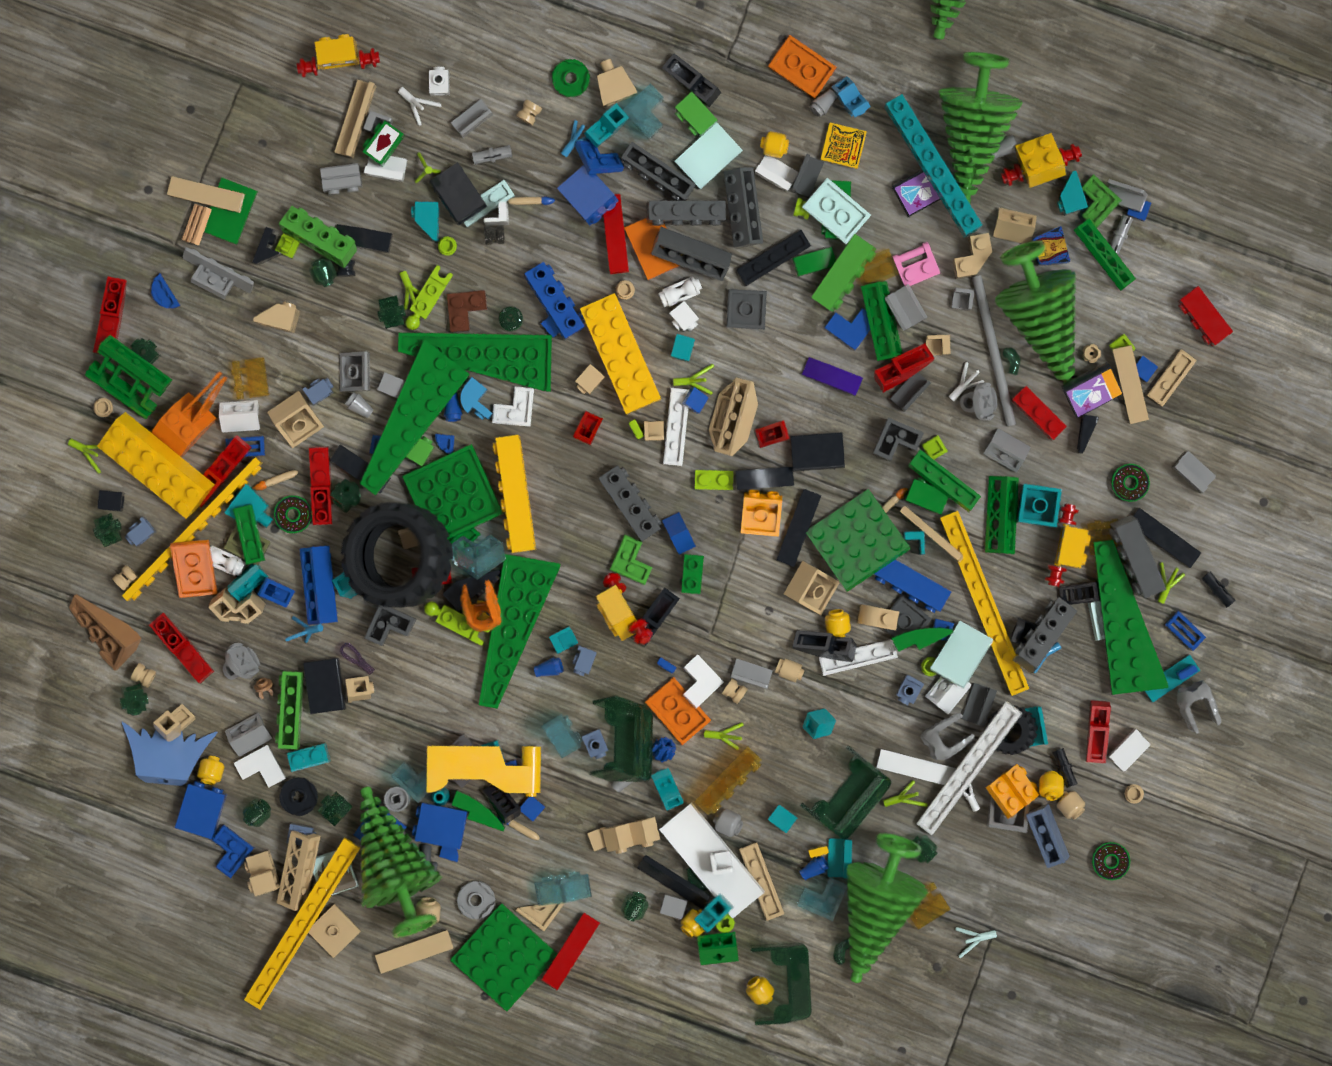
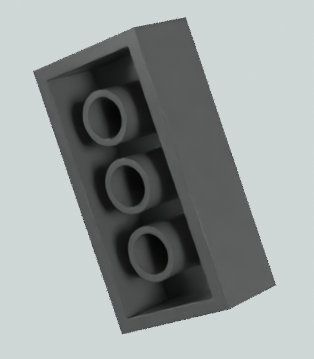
M1129 515L1109 524L1111 527L1109 530L1110 536L1119 546L1116 547L1119 557L1125 560L1126 564L1123 565L1125 572L1133 579L1131 586L1134 592L1146 599L1166 590L1138 520Z

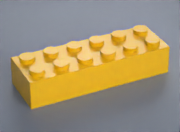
M614 293L580 308L626 415L660 401L661 397L616 294Z
M126 412L114 421L97 445L99 449L186 519L198 509L215 485Z
M519 435L496 438V442L493 443V450L499 459L495 463L497 473H501V481H498L499 491L504 494L501 506L502 511H506L507 519H504V527L506 531L509 530L510 538H506L508 550H512V553L536 550L521 438Z

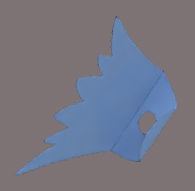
M122 722L130 743L136 776L146 783L183 786L188 781L201 754L218 733L208 734L196 742V734H193L184 742L181 731L179 737L168 742L156 730L152 738H150L145 729H142L140 736L129 725Z

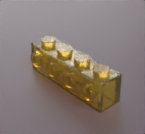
M747 745L694 802L707 815L711 812L715 814L721 808L720 803L724 799L728 800L735 793L733 789L737 785L741 787L748 780L746 776L751 771L754 773L762 765L759 763L762 759Z

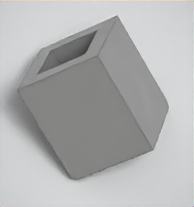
M370 111L363 129L375 134L374 130L379 123L383 124L386 121L392 125L393 120Z
M955 288L951 308L971 311L975 290Z
M384 372L377 390L398 398L405 380Z
M665 893L660 913L682 919L687 899Z

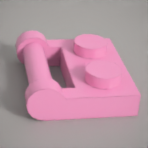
M928 242L922 243V246L899 256L898 254L892 256L904 286L908 284L912 286L940 274ZM923 253L926 254V259L903 268L902 262Z

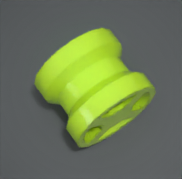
M802 198L797 199L793 216H803L804 219L808 220L809 213L802 208L806 201H803Z
M727 913L716 924L717 929L722 933L730 932L734 927V918L732 919Z

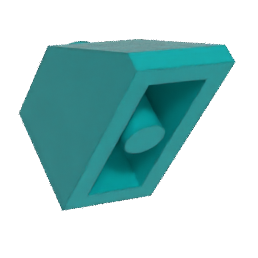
M1073 171L1070 174L1058 197L1057 206L1059 211L1064 213V216L1088 208L1077 171Z
M415 201V206L411 208V217L415 218V222L434 242H439V203Z

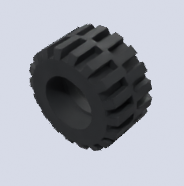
M1013 705L1022 712L1017 720L1022 729L1020 739L1010 741L1005 737L996 748V751H1001L1005 755H1015L1033 745L1034 739L1037 737L1036 730H1038V726H1035V717L1032 718V713L1025 711L1026 708ZM999 710L992 714V717L988 720L989 724L994 719Z

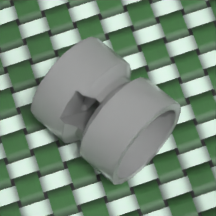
M403 786L391 787L384 796L386 807L394 812L404 810L411 801L409 790Z

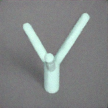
M956 927V931L975 936L965 940L966 944L973 943L960 953L958 957L962 958L980 941L997 938L996 931L993 930L979 934Z

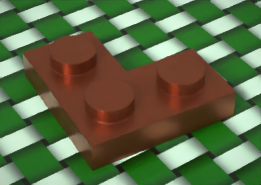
M485 290L447 294L450 332L470 331L468 312L487 310Z

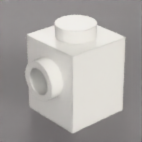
M433 67V70H429L430 96L450 95L449 71L445 70V67Z
M685 301L669 313L674 319L672 324L678 331L682 329L685 332L688 329L690 332L698 326L697 321L699 318Z

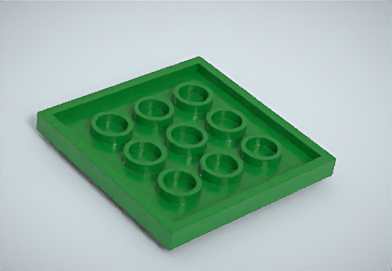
M472 444L402 476L415 505L427 509L437 516V520L443 523L450 536L447 538L448 540L504 514Z
M869 489L809 528L808 532H806L846 592L911 549Z
M501 903L450 961L507 1012L552 963L558 953Z

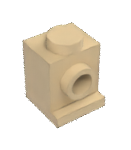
M368 676L345 679L348 703L371 699V694L374 693L373 682H369ZM362 689L363 692H357L356 690Z

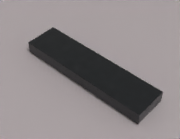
M800 230L736 271L745 286H748L811 247V244L803 231Z
M803 489L776 559L777 561L795 566L807 535L806 532L809 530L822 495Z
M1138 508L1133 515L1138 520L1144 536L1188 568H1191L1201 555L1199 550L1141 508Z
M647 855L644 856L637 867L701 909L710 898L708 893Z

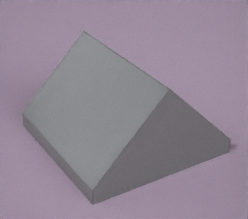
M366 351L340 353V392L370 391V353Z
M991 796L986 825L992 828L1027 833L1028 819L1026 814L1029 812V804L1008 819Z

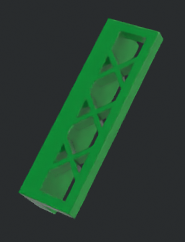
M1087 219L1073 230L1120 291L1136 279L1090 219Z
M887 281L861 286L877 361L895 358L903 354L895 316L885 300V297L890 295Z
M922 450L918 451L908 467L968 513L981 498L978 493Z
M989 476L985 553L1015 554L1018 477ZM995 480H1001V489L998 492L995 489ZM998 499L1000 508L996 511L994 502ZM995 519L999 521V527L996 530L993 528V521ZM994 538L998 541V549H992V540Z

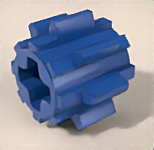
M661 737L660 740L656 739L651 750L653 752L652 756L660 762H667L668 759L672 760L676 750L675 743L667 737Z

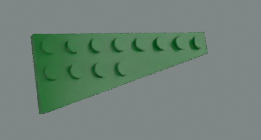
M398 333V352L416 357L423 341L426 340L464 370L551 392L552 335Z
M426 340L423 341L360 483L375 496L470 376L468 372Z
M1114 541L1093 542L1111 695L1169 688Z
M505 554L497 596L502 622L491 631L479 706L498 709L561 564Z

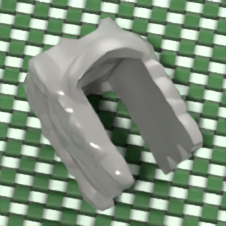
M1204 680L1193 682L1191 686L1186 688L1181 687L1177 693L1179 711L1185 723H1187V728L1196 734L1199 733V730L1191 713L1190 705L1197 700L1204 699L1211 720L1217 726L1221 724L1216 700L1212 695L1210 687Z
M961 713L941 720L922 732L920 738L923 744L928 746L930 756L933 759H949L961 751L962 748H965L966 745L970 744L975 737L974 734L967 735L948 748L941 741L939 732L962 718L963 715Z

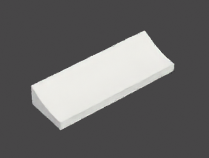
M690 803L659 829L716 898L721 893L734 906L728 912L732 919L765 892L693 803ZM730 850L733 872L713 875L711 853Z

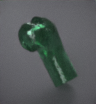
M1005 348L1003 350V357L1008 358L1010 361L1008 373L1017 375L1021 358L1014 348Z
M687 868L688 881L701 890L707 891L708 888L697 878L695 872L691 868Z
M849 938L838 943L834 948L833 960L838 965L845 963L846 950L852 947L849 945Z

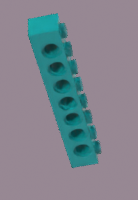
M903 94L886 103L884 109L962 236L965 238L980 229L983 224Z

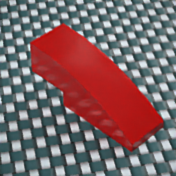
M924 343L893 358L890 364L875 370L874 379L884 393L921 371L934 361L935 358Z
M1091 700L1086 762L1106 764L1111 704L1108 701Z

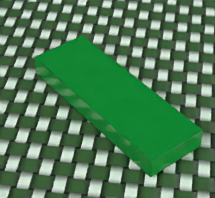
M253 505L233 508L246 565L265 561Z

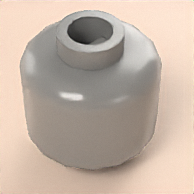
M724 809L721 813L717 812L713 820L716 831L727 837L738 835L743 826L741 816L729 809Z

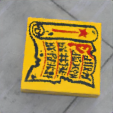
M829 123L820 160L858 169L867 131Z

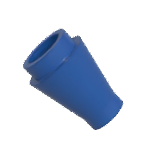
M457 393L445 406L443 416L447 422L461 420L462 411Z
M555 657L534 666L536 677L556 676L564 671L561 659Z
M821 855L814 857L799 872L803 879L807 880L826 873L829 865Z

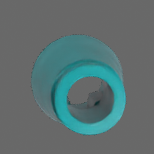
M443 787L438 791L432 792L431 799L436 805L443 806L449 802L450 792ZM437 794L443 795V799L441 801L440 799L437 800Z

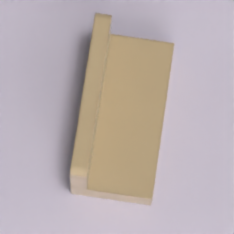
M999 208L993 237L1018 243L1031 242L1037 216Z

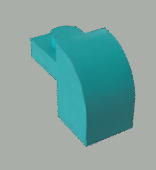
M616 103L584 135L597 148L611 138L626 123L629 116Z
M669 768L658 770L655 774L651 775L667 811L684 803Z
M720 893L694 920L708 933L734 906Z

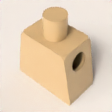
M611 59L600 63L604 73L597 75L604 108L638 95L636 88L622 66L614 69Z

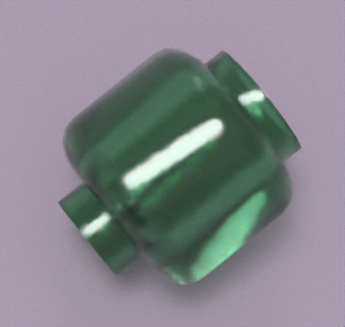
M325 257L313 261L309 268V273L316 285L327 287L334 283L333 279L336 278L337 274L331 260H325Z
M513 306L502 309L498 317L501 327L509 332L520 329L524 321L521 311Z
M253 799L242 811L244 822L248 826H262L271 816L270 805L264 799Z
M917 835L912 840L921 847L920 855L915 858L919 863L926 862L928 864L938 854L936 851L938 846L927 835H923L921 838Z
M632 892L625 896L621 906V912L625 915V919L634 922L635 920H641L645 916L649 903L644 894Z

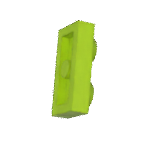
M695 470V489L733 490V471Z

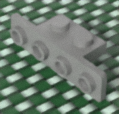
M185 248L183 259L198 267L191 278V283L224 300L233 285L251 293L254 282L249 277L234 272L230 267L218 264L214 259L201 255L195 249Z

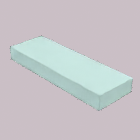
M505 180L480 195L487 207L465 221L464 224L468 228L498 208L499 202H507L515 196Z

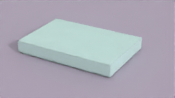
M716 122L679 156L675 163L701 190L743 150Z
M828 178L802 207L844 244L851 240L854 234L871 216Z
M959 621L953 631L954 633L949 637L930 670L964 689L991 646L993 639Z

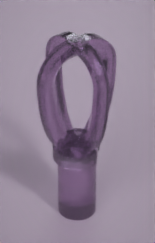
M344 643L340 647V653L344 658L357 664L358 667L360 666L369 675L373 673L375 669L362 658L353 645ZM344 647L350 648L356 654L359 661L347 655L343 651Z

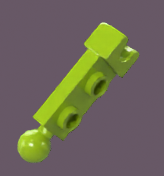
M436 265L416 298L417 305L414 306L412 304L410 307L414 314L408 316L405 320V325L408 329L416 330L420 326V317L424 319L428 317L452 278V273H448L445 278H440L438 275L440 266Z
M433 601L425 604V614L428 616H438L435 622L483 646L484 641L478 637L479 632L467 625L464 614L446 605L441 610L438 604Z

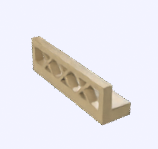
M357 80L334 153L354 158L375 93V83Z
M295 830L291 831L277 904L296 911L300 910L310 891L320 835L315 833L304 835ZM296 838L302 840V845L299 849L295 844ZM294 855L298 860L296 867L292 863V856ZM290 873H292L295 879L292 885L288 880ZM287 891L291 896L290 902L284 900L285 892Z

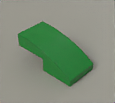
M832 247L792 258L797 277L831 268L836 262Z

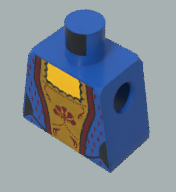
M1061 226L1031 240L1043 241L1046 247L1043 254L1036 258L1038 266L1067 264L1071 262Z

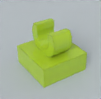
M283 233L275 251L293 259L301 242Z

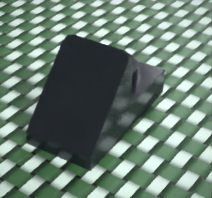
M265 228L252 263L260 265L282 255V253L269 248L270 245L273 246L276 239L273 229Z

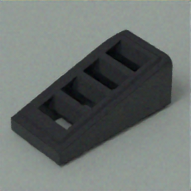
M1081 416L1076 450L1078 454H1082L1085 451L1099 417Z
M1098 582L1059 587L1060 598L1069 605L1100 601ZM1091 586H1093L1094 598H1091ZM1084 587L1086 599H1083L1082 588ZM1076 588L1078 593V600H1075L1074 589ZM1066 590L1070 592L1071 601H1067Z
M490 785L483 790V793L501 820L507 824L521 814V808L511 795L500 790V792L492 796V793L499 788ZM504 796V798L501 799L500 801H498V802L496 801V800L499 799L500 797ZM508 802V805H507V806H505V807H503V808L501 807L502 805H504V804H506V803Z

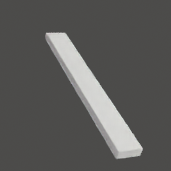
M1005 702L916 823L930 835L935 833L1019 719L1022 712L1009 702Z

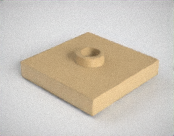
M334 904L313 924L308 933L334 958L361 930Z

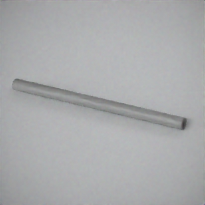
M982 276L972 277L1004 417L1008 427L1016 425Z

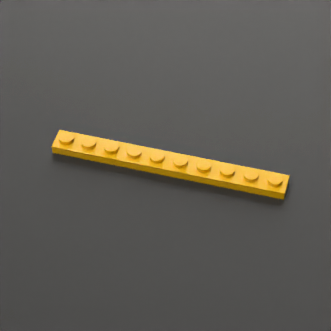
M255 457L173 543L193 541L195 539L193 535L198 530L201 532L209 524L207 521L211 516L215 518L222 511L220 507L225 502L228 504L233 500L237 489L242 490L245 484H248L247 479L251 475L255 476L260 472L262 462ZM170 546L122 595L127 601L132 599L135 601L142 594L140 590L145 585L147 587L150 586L155 580L154 576L158 572L162 573L169 566L167 562L172 558Z
M955 511L940 517L950 544L963 555V559L960 563L958 562V565L986 635L993 639L991 647L1011 696L1028 690L1029 686L1021 666L1013 661L1016 654L959 512Z
M345 837L343 838L244 998L246 1002L261 1010L361 848L360 846Z

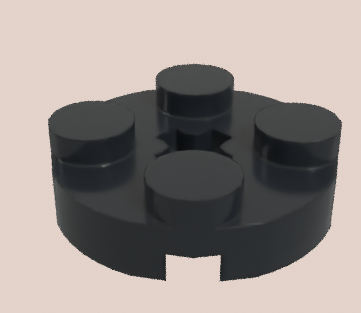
M292 778L281 789L279 796L280 804L286 812L292 815H306L318 803L317 788L307 778ZM296 791H299V793L304 794V797H302V802H299V800H294V796H296Z

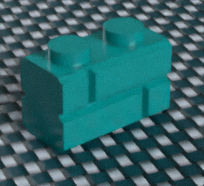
M326 743L287 753L291 772L331 761Z

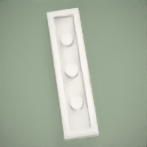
M671 388L663 464L682 466L688 415V407L683 404V401L689 392L688 389Z
M890 639L857 647L853 662L819 657L823 676L898 658L896 648Z
M883 749L880 750L876 766L879 769L942 785L947 783L956 769Z

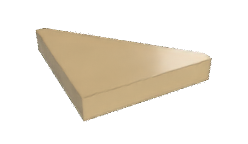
M557 901L519 907L516 911L545 931L565 902Z

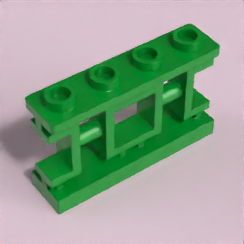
M109 335L100 344L97 351L105 357L102 364L95 360L84 375L138 415L147 419L157 407V404L150 400L152 394L155 393L160 397L166 391L172 379ZM111 358L118 362L119 365L116 366L110 362ZM107 368L114 373L113 376L105 372V369ZM122 370L136 380L133 387L119 377ZM142 381L150 385V388L148 389L142 385ZM139 391L145 397L141 398L139 395L136 394V392Z

